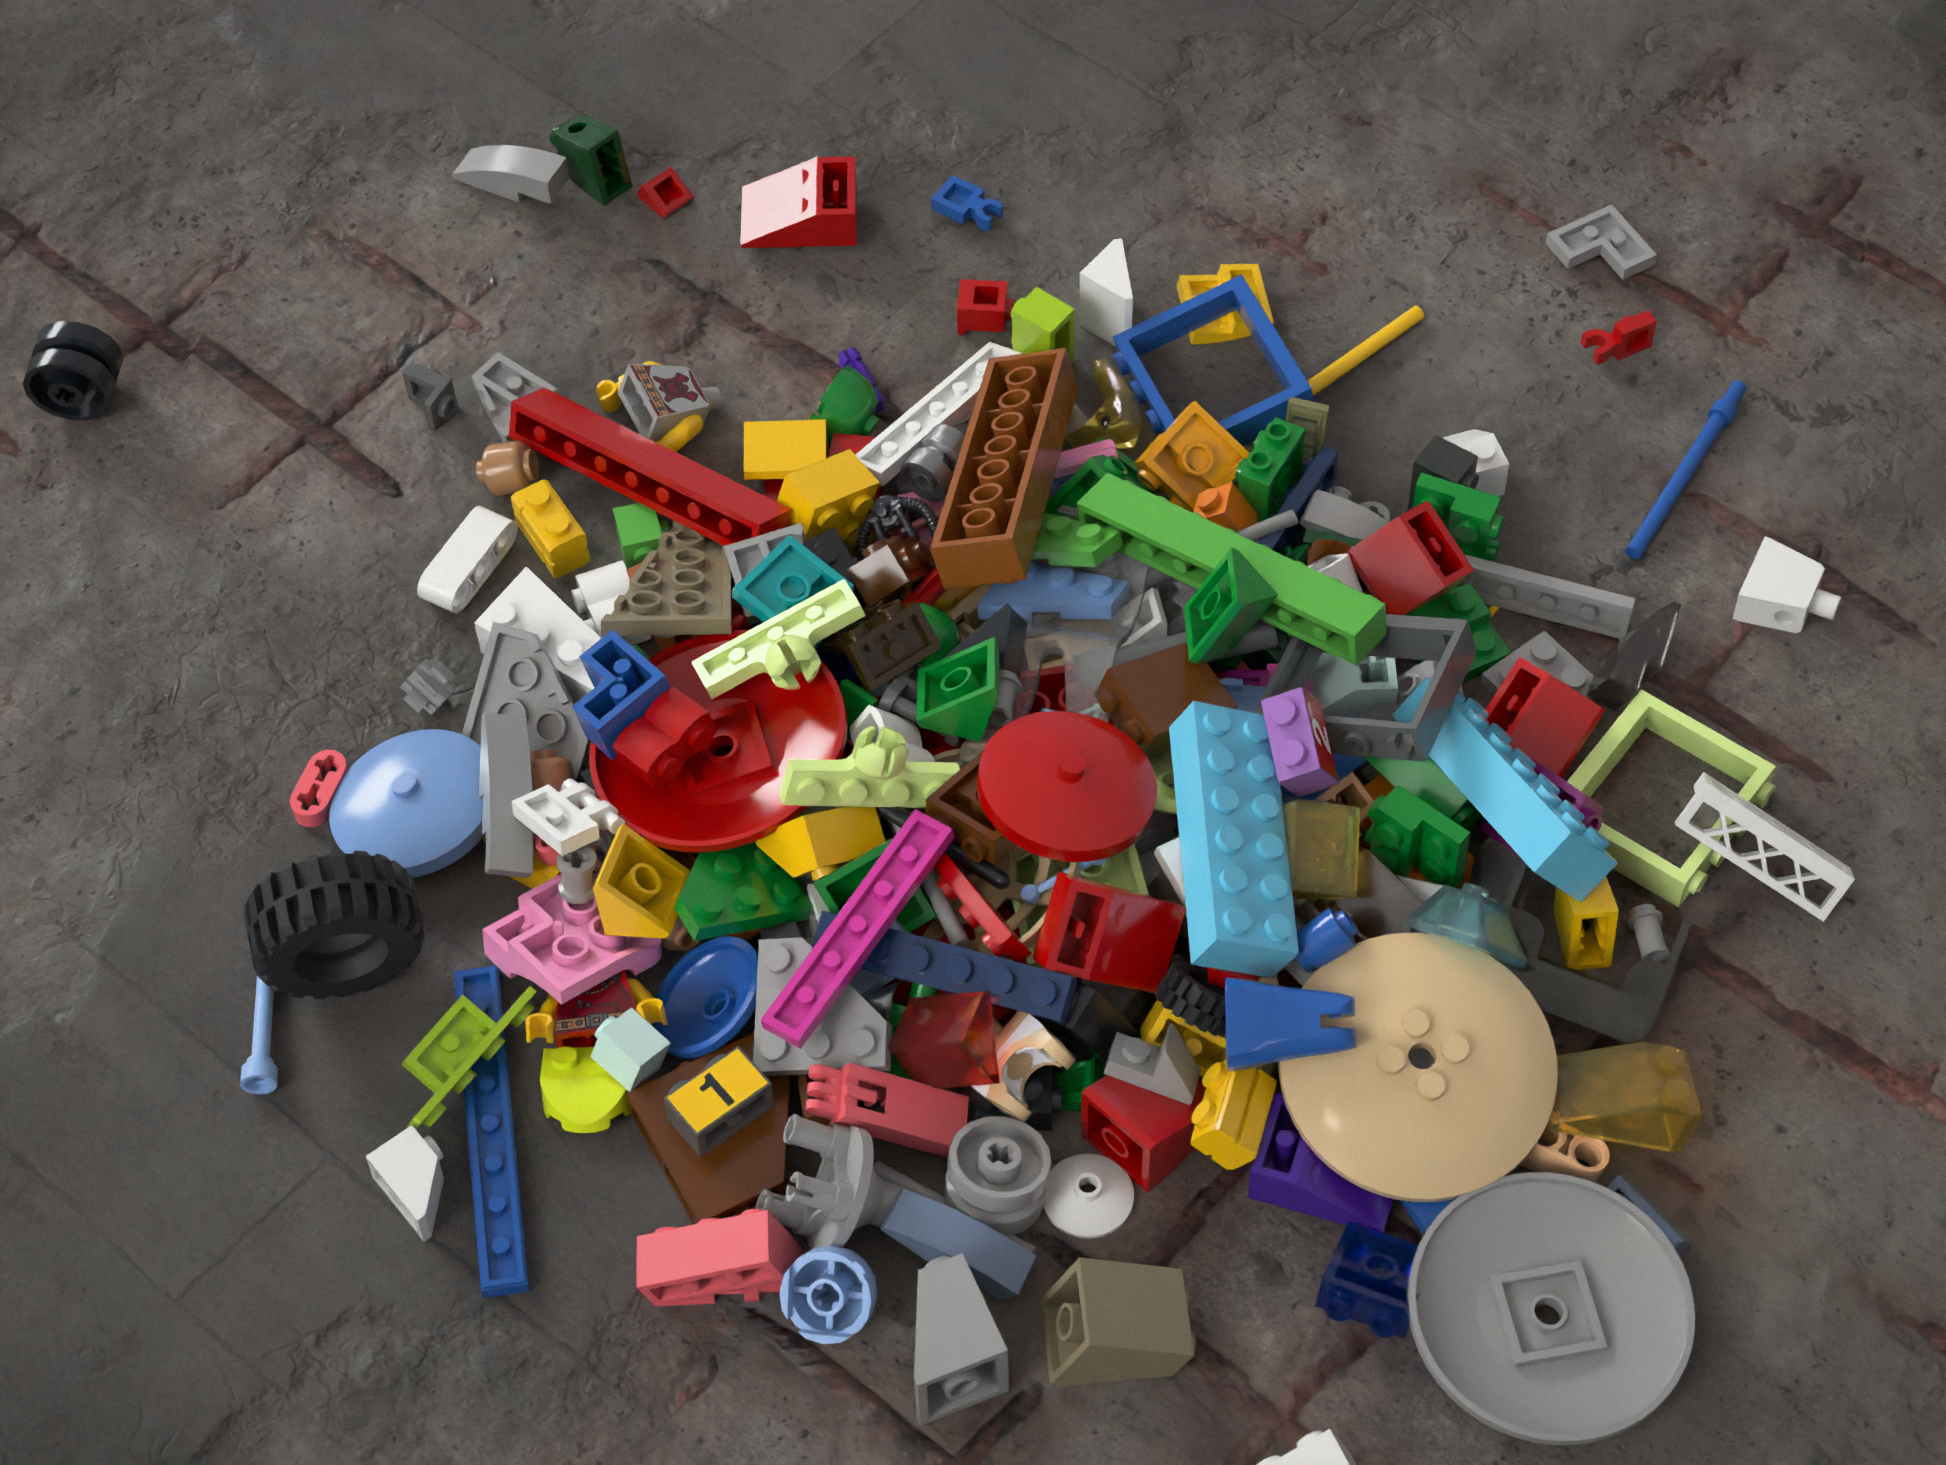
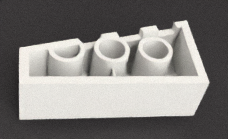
M525 567L475 621L480 651L483 654L485 653L493 622L537 634L574 703H577L594 689L579 656L598 642L601 637L531 570Z

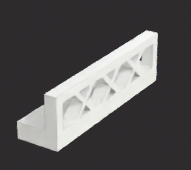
M1703 772L1693 786L1694 796L1676 819L1675 825L1824 922L1855 880L1851 868ZM1705 802L1719 811L1722 826L1702 830L1690 822L1701 804ZM1725 816L1737 824L1727 825ZM1744 830L1750 831L1756 835L1759 851L1739 854L1731 848L1728 833ZM1723 834L1725 844L1713 836ZM1762 840L1774 848L1764 849ZM1785 854L1793 860L1796 875L1776 878L1768 873L1766 857ZM1760 859L1762 868L1750 860ZM1799 864L1811 872L1801 874ZM1822 878L1834 886V888L1821 906L1805 897L1804 881ZM1797 883L1799 892L1787 884Z

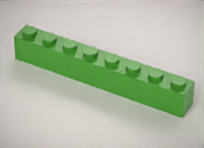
M1107 473L1077 502L1079 521L1098 524L1101 527L1120 531L1123 546L1118 551L1196 589L1202 585L1231 547L1239 550L1278 594L1259 619L1355 666L1387 634L1385 603L1379 601L1376 597L1353 589L1336 578H1330L1319 573L1300 561H1294L1283 556L1266 545L1247 539L1230 528H1224L1211 522L1196 512H1190L1171 503L1162 496H1156L1137 487L1128 480H1122Z

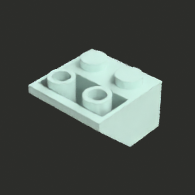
M1322 653L1311 675V695L1321 702L1324 716H1355L1361 719L1368 711L1377 706L1396 704L1398 681L1395 658L1366 656L1355 666L1330 653Z

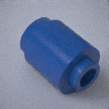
M1330 907L1296 931L1299 954L1295 958L1309 973L1316 967L1320 968L1356 946L1357 943L1353 936L1359 931L1344 910L1336 913Z

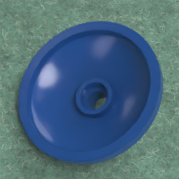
M732 936L709 940L685 955L666 976L655 999L662 1000L668 1025L663 1026L661 1022H655L651 1025L671 1042L667 1053L678 1058H696L709 1054L729 1043L749 1022L756 1010L758 951L747 941Z

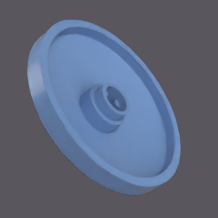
M428 729L398 735L369 750L345 773L331 801L329 813L330 828L340 850L344 853H353L355 850L366 851L370 856H374L377 853L384 855L405 868L412 878L438 871L463 857L483 837V798H479L481 746L460 733Z

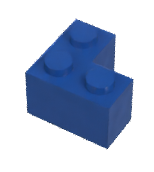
M612 629L579 656L594 689L575 703L572 709L586 737L611 760H614L617 755L612 745L620 733L633 721L643 717L653 701L671 687L666 676Z

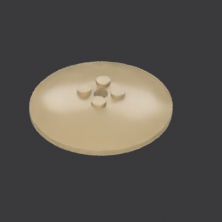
M1426 933L1387 934L1357 943L1356 946L1340 957L1318 968L1302 986L1301 989L1335 992L1355 997V1016L1336 1019L1320 1018L1321 1028L1335 1026L1356 1029V1048L1338 1053L1279 1062L1281 1090L1295 1127L1311 1150L1341 1177L1367 1191L1396 1200L1409 1202L1448 1201L1456 1199L1462 1194L1486 1187L1503 1176L1508 1175L1528 1156L1537 1144L1547 1126L1557 1092L1558 1069L1554 1040L1546 1018L1530 991L1507 967L1492 956L1459 940ZM1414 1049H1424L1432 1055L1434 1064L1428 1069H1418L1410 1063L1408 1053Z

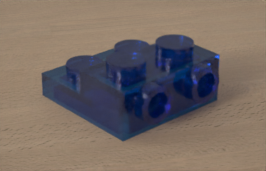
M1348 1221L1322 1277L1315 1306L1324 1309L1326 1315L1335 1321L1351 1319L1368 1325L1370 1330L1379 1337L1389 1338L1395 1335L1405 1339L1410 1329V1309L1407 1299L1408 1280L1418 1245ZM1420 1293L1416 1295V1303L1418 1301Z

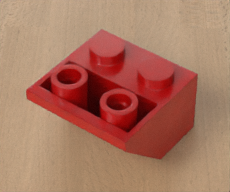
M1429 501L1396 517L1345 553H1349L1355 570L1371 594L1379 601L1385 603L1386 614L1408 615L1450 592L1475 571Z
M1521 657L1518 658L1485 709L1489 714L1486 718L1489 725L1494 722L1512 738L1509 745L1513 748V751L1519 748L1528 757H1532L1561 778L1606 711L1551 674Z

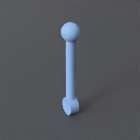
M1106 858L1090 862H1080L1079 869L1082 871L1091 865H1102ZM1069 868L1065 869L1062 872L1067 873ZM1057 874L1037 886L1033 884L1024 886L1020 892L1022 899L1027 904L1036 903L1041 893L1054 886Z

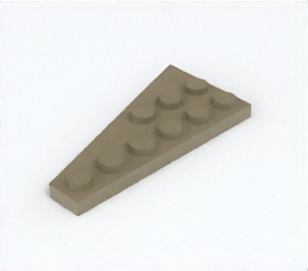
M673 520L671 530L663 532L660 536L657 550L649 552L629 580V590L625 595H619L615 600L612 614H605L601 620V636H605L612 629L620 636L656 635L661 638H672L677 635L731 634V570L723 545Z

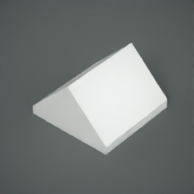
M1122 238L1114 239L1080 272L1079 325L1115 346L1113 336L1132 328L1133 296Z

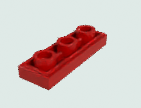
M944 852L934 865V868L941 875L935 881L936 884L950 900L954 901L959 898L963 902L958 911L975 930L980 926L984 928L987 933L981 939L997 957H1001L1006 953L1013 961L1022 963L1032 954L967 873Z

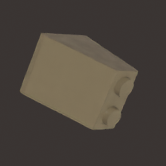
M1079 1257L1040 1299L1050 1386L1062 1387L1174 1376L1194 1356L1196 1346L1195 1335L1190 1329L1188 1315L1190 1296L1187 1288L1184 1286L1182 1269Z

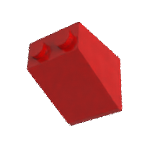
M1106 1075L1082 1092L1081 1137L1103 1156L1114 1161L1128 1174L1131 1180L1145 1192L1149 1193L1196 1149L1190 1145L1195 1127L1191 1117L1195 1108L1202 1102L1206 1087L1198 1079L1191 1105Z

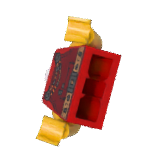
M623 970L563 1004H560L554 997L548 994L538 1013L529 1015L525 1019L527 1043H532L531 1041L534 1038L545 1037L547 1043H553L554 1031L557 1048L564 1046L572 1048L594 1047L598 1039L595 1037L598 1027L610 1016L618 1018L631 1007L649 1024L661 1022L664 1026L668 1025L662 1000L655 999L639 980L627 978L626 972Z

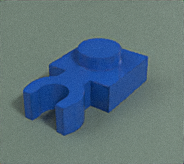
M954 175L931 198L932 210L963 225L971 218L975 220L976 225L980 229L985 231L992 230V217L988 215H994L1000 219L1003 217V204L995 199H985V190Z

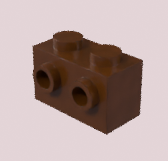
M896 535L886 541L882 539L863 550L862 553L865 559L847 569V572L868 606L879 600L887 601L895 598L923 581L934 569L931 564L933 563V556L928 547L922 541H918L915 536L901 540Z

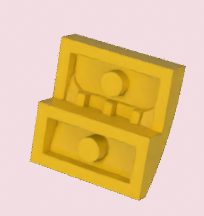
M1220 264L1217 275H1179L1176 286L1180 302L1183 303L1242 274L1272 325L1274 324L1258 264ZM1237 310L1188 333L1191 345L1220 343L1251 336Z

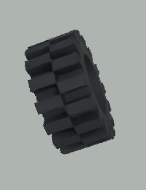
M1174 960L1154 993L1156 995L1155 998L1157 1001L1162 1002L1161 1005L1165 1009L1172 1010L1174 1016L1185 1019V1023L1190 1026L1195 1025L1200 1031L1205 1033L1208 1031L1211 1035L1223 1037L1226 1035L1225 989L1209 984L1206 970L1202 968L1196 969L1194 965L1188 962L1185 964L1183 961L1177 960L1176 962Z

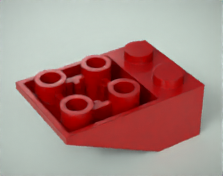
M855 156L816 157L742 187L741 248L857 246V175Z
M1058 871L1032 959L1045 969L1086 980L1155 993L1168 971L1186 906Z

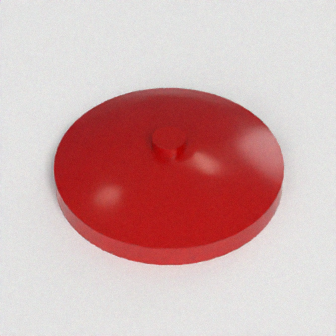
M1044 711L1015 719L992 736L980 760L977 773V793L981 806L994 827L1017 846L1052 860L1090 862L1108 858L1124 851L1143 835L1150 823L1155 808L1157 780L1153 767L1143 750L1128 735L1115 726L1081 713Z

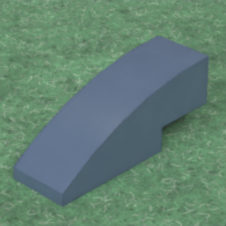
M906 1189L899 1190L880 1230L928 1263L937 1257H953L963 1253L978 1287L999 1302L1019 1294L1036 1258L1035 1254L984 1223L933 1199Z

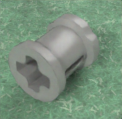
M583 846L564 856L558 853L557 867L562 873L558 890L560 897L568 903L585 904L595 898L593 887L596 879L593 877V870L597 865V857L591 848Z

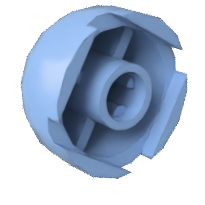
M821 1246L808 1251L795 1260L783 1275L779 1294L782 1312L787 1320L791 1318L794 1325L800 1329L798 1333L808 1340L821 1344L841 1343L863 1328L873 1314L878 1291L875 1275L868 1263L857 1253L844 1247Z

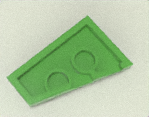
M1044 513L1031 560L1048 559L1050 566L1096 567L1123 546L1120 531L1101 527L1098 524H1089L1069 519L1065 516Z

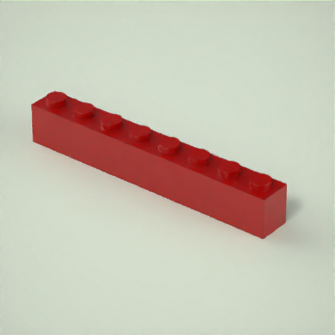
M545 387L511 401L510 438L524 442L527 447L723 546L790 526L792 509Z

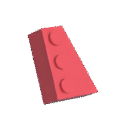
M749 1209L742 1212L741 1215L729 1218H705L697 1224L680 1228L661 1227L656 1229L654 1233L637 1236L636 1288L655 1307L715 1304V1295L744 1294V1302H759V1293L780 1292L783 1275L795 1260L803 1255V1248L769 1210Z

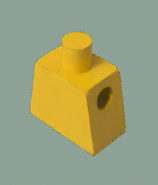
M1606 876L1582 902L1556 887L1554 916L1567 971L1611 967L1619 910ZM1582 919H1587L1590 924V928L1586 932H1584Z

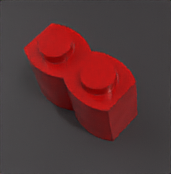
M672 687L653 701L643 717L633 721L620 733L612 748L622 765L653 788L658 789L674 780L680 774L687 759L705 750L711 744L717 727L706 709L675 687Z

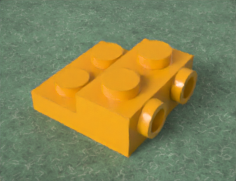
M1193 401L1164 433L1159 434L1135 461L1134 465L1140 470L1137 478L1148 489L1156 491L1159 488L1170 498L1169 501L1193 512L1198 493L1209 488H1216L1231 483L1234 480L1239 463L1243 458L1247 459L1249 452L1196 401Z

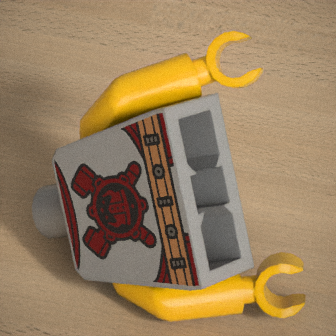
M647 361L643 364H628L625 374L618 378L619 382L614 383L611 380H603L596 388V393L604 412L617 410L623 402L640 435L675 452L702 431L708 412L719 410L722 403L719 389L717 387L701 388L692 370L688 367L662 365L653 361Z

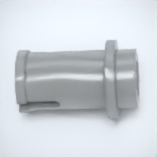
M999 671V695L988 721L993 726L1003 727L1012 721L1015 698L1020 695L1022 687L1018 676L1011 671Z
M1642 904L1631 909L1627 924L1635 932L1643 963L1655 964L1667 959L1670 953L1660 925L1663 920L1662 913L1656 910L1652 904Z

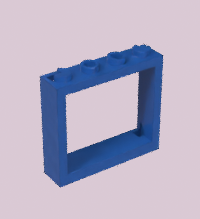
M1242 274L1113 336L1117 353L1113 354L1112 358L1118 367L1120 375L1128 374L1132 380L1128 385L1138 405L1145 403L1148 411L1145 412V415L1155 434L1160 431L1164 433L1175 419L1139 357L1235 310L1239 313L1285 390L1218 423L1242 446H1245L1255 441L1258 433L1261 430H1265L1266 426L1275 417L1285 421L1290 397L1315 402L1311 386Z

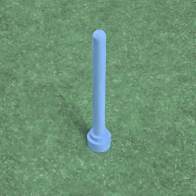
M258 976L252 1053L241 1067L240 1086L244 1091L251 1094H268L277 1088L278 1068L270 1057L274 990L270 986L268 987Z

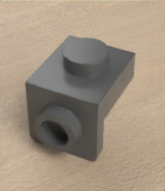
M410 362L402 372L408 399L424 405L428 427L437 430L445 419H449L453 415L457 406L452 378L442 375L434 368H425Z

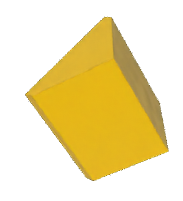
M826 419L744 422V480L784 479L786 474L829 457Z
M624 824L616 832L593 887L604 933L611 936L667 938L671 934L678 916L674 907L691 870Z

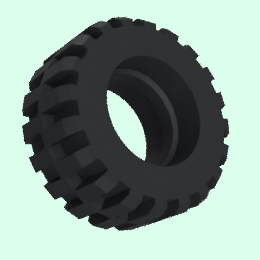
M355 850L353 853L332 851L330 855L318 857L315 854L305 857L304 861L298 863L292 861L285 864L279 872L269 873L263 878L261 884H257L244 906L243 912L253 969L256 971L257 976L274 991L281 994L288 992L292 997L296 998L312 996L314 999H326L327 996L332 995L344 997L358 990L365 992L373 989L380 982L387 983L396 977L397 972H404L411 966L413 960H416L425 939L416 890L411 875L396 861H391L388 857L378 853L370 856L366 851Z

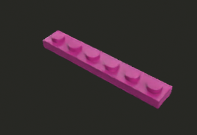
M916 809L912 812L763 1015L760 1021L765 1030L802 1049L955 837L952 828Z

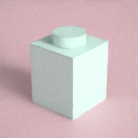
M631 1007L618 1018L610 1016L598 1027L595 1032V1037L598 1039L590 1057L630 1092L660 1069L671 1042Z

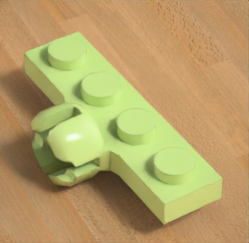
M843 579L692 661V664L711 699L764 672L769 674L777 687L797 690L801 687L794 675L802 672L809 684L818 673L821 662L814 649L815 644L863 618L865 614L847 582Z
M870 726L859 733L853 752L847 759H789L779 795L783 805L926 808V798L956 774L960 767L958 763L907 762L909 749L902 734L894 729L882 726L876 743H872L876 727Z

